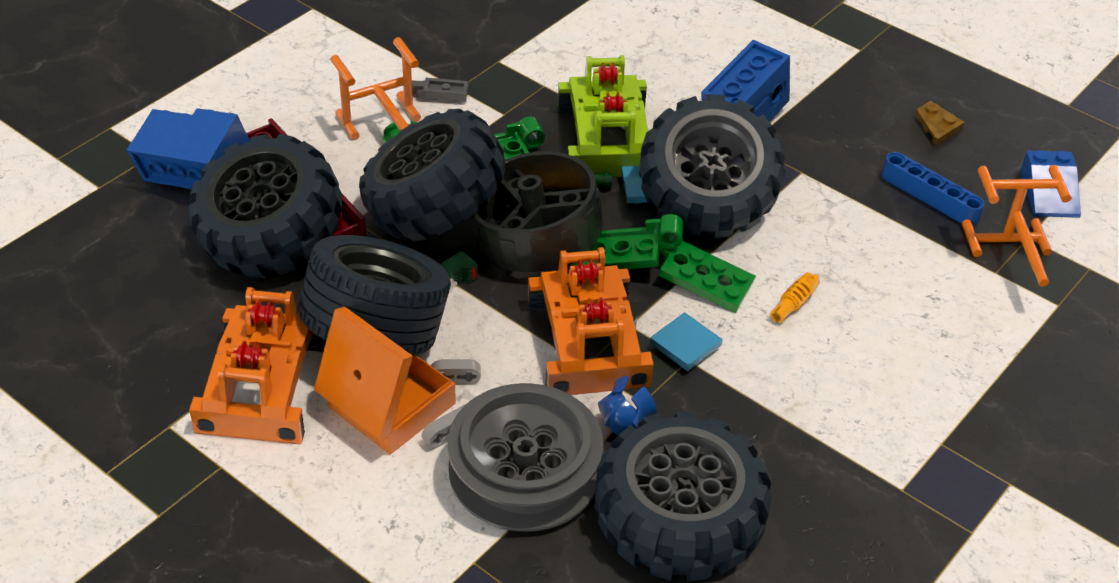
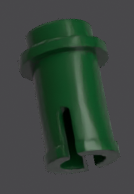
M605 171V173H593L597 187L608 189V187L613 186L612 173H608V171Z

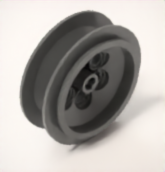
M518 383L496 387L483 392L469 401L458 412L450 427L448 435V472L451 488L466 510L481 521L495 527L512 531H540L559 526L580 514L595 496L597 470L603 455V436L599 423L592 412L581 401L562 390L550 386Z

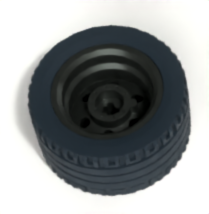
M330 236L320 240L312 248L298 304V314L303 324L309 330L327 341L334 310L346 307L412 356H417L428 351L435 343L451 281L447 271L430 257L406 246L365 236Z

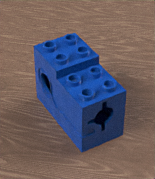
M752 40L701 92L702 101L707 100L709 94L725 95V101L735 104L740 99L755 108L754 115L757 117L764 115L770 122L790 101V55Z
M196 108L193 115L187 113L152 109L126 151L144 181L192 189L195 181H201V170L211 159H219L224 155V149L237 142L239 145L250 142L238 115L231 112L226 113Z

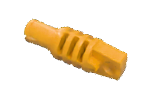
M806 272L799 279L795 280L782 294L780 303L771 310V319L775 322L783 323L791 312L798 311L820 284L819 276Z

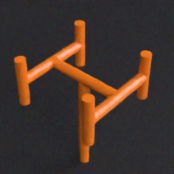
M400 37L395 38L393 43L402 54L403 77L349 92V86L355 84V79L338 55H333L330 58L338 71L342 109L336 110L335 114L352 140H357L360 136L351 120L350 101L375 94L401 131L409 125L385 91L403 86V91H399L396 97L413 121L417 122L421 119V115L413 106L411 67H418L419 62Z
M1052 165L1048 169L1052 179L992 180L987 167H979L978 173L991 204L999 201L996 189H1017L1003 233H975L971 220L967 219L962 222L973 256L979 257L982 255L979 243L1022 242L1039 285L1042 287L1048 285L1049 280L1034 242L1039 243L1041 251L1045 256L1052 253L1051 246L1038 218L1032 219L1030 222L1034 232L1029 231L1021 213V208L1028 189L1056 188L1062 202L1066 203L1071 200L1072 197L1058 166Z

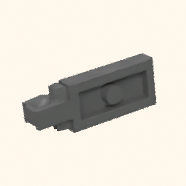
M427 77L424 81L412 80L413 97L453 101L467 100L468 81Z

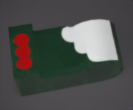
M462 251L440 264L450 277L451 287L449 293L453 287L458 286L464 281L471 284L478 280V264Z

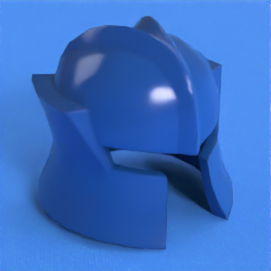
M628 376L618 378L615 381L612 392L598 402V408L603 419V427L610 428L616 435H620L630 425L637 429L639 422L643 418L656 415L657 413L656 404L645 386L631 398L636 408L625 399L622 392L629 381Z

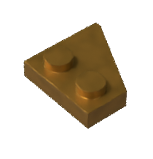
M932 101L916 110L915 117L923 125L925 132L931 133L934 145H938L963 129L964 121Z

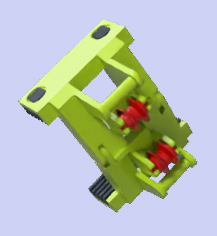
M619 55L618 58H592L591 56H586L585 76L569 77V82H558V112H573L575 118L578 146H568V155L585 162L593 173H605V171H608V173H612V177H622V166H640L641 147L646 132H648L645 114L646 80H637L636 75H624V55ZM592 67H598V68H594V70H593V77H592ZM601 127H625L627 145L601 146Z

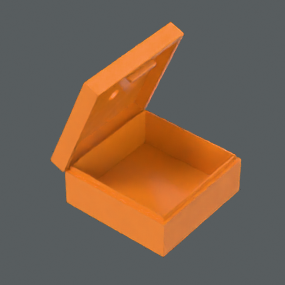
M346 307L334 310L314 390L327 400V406L391 455L429 423L456 404L455 383L420 357L412 356Z

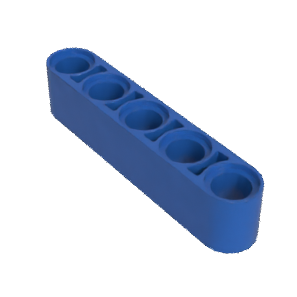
M891 152L886 155L882 171L883 179L960 223L967 219L971 220L973 226L979 223L985 205L982 198L901 153Z

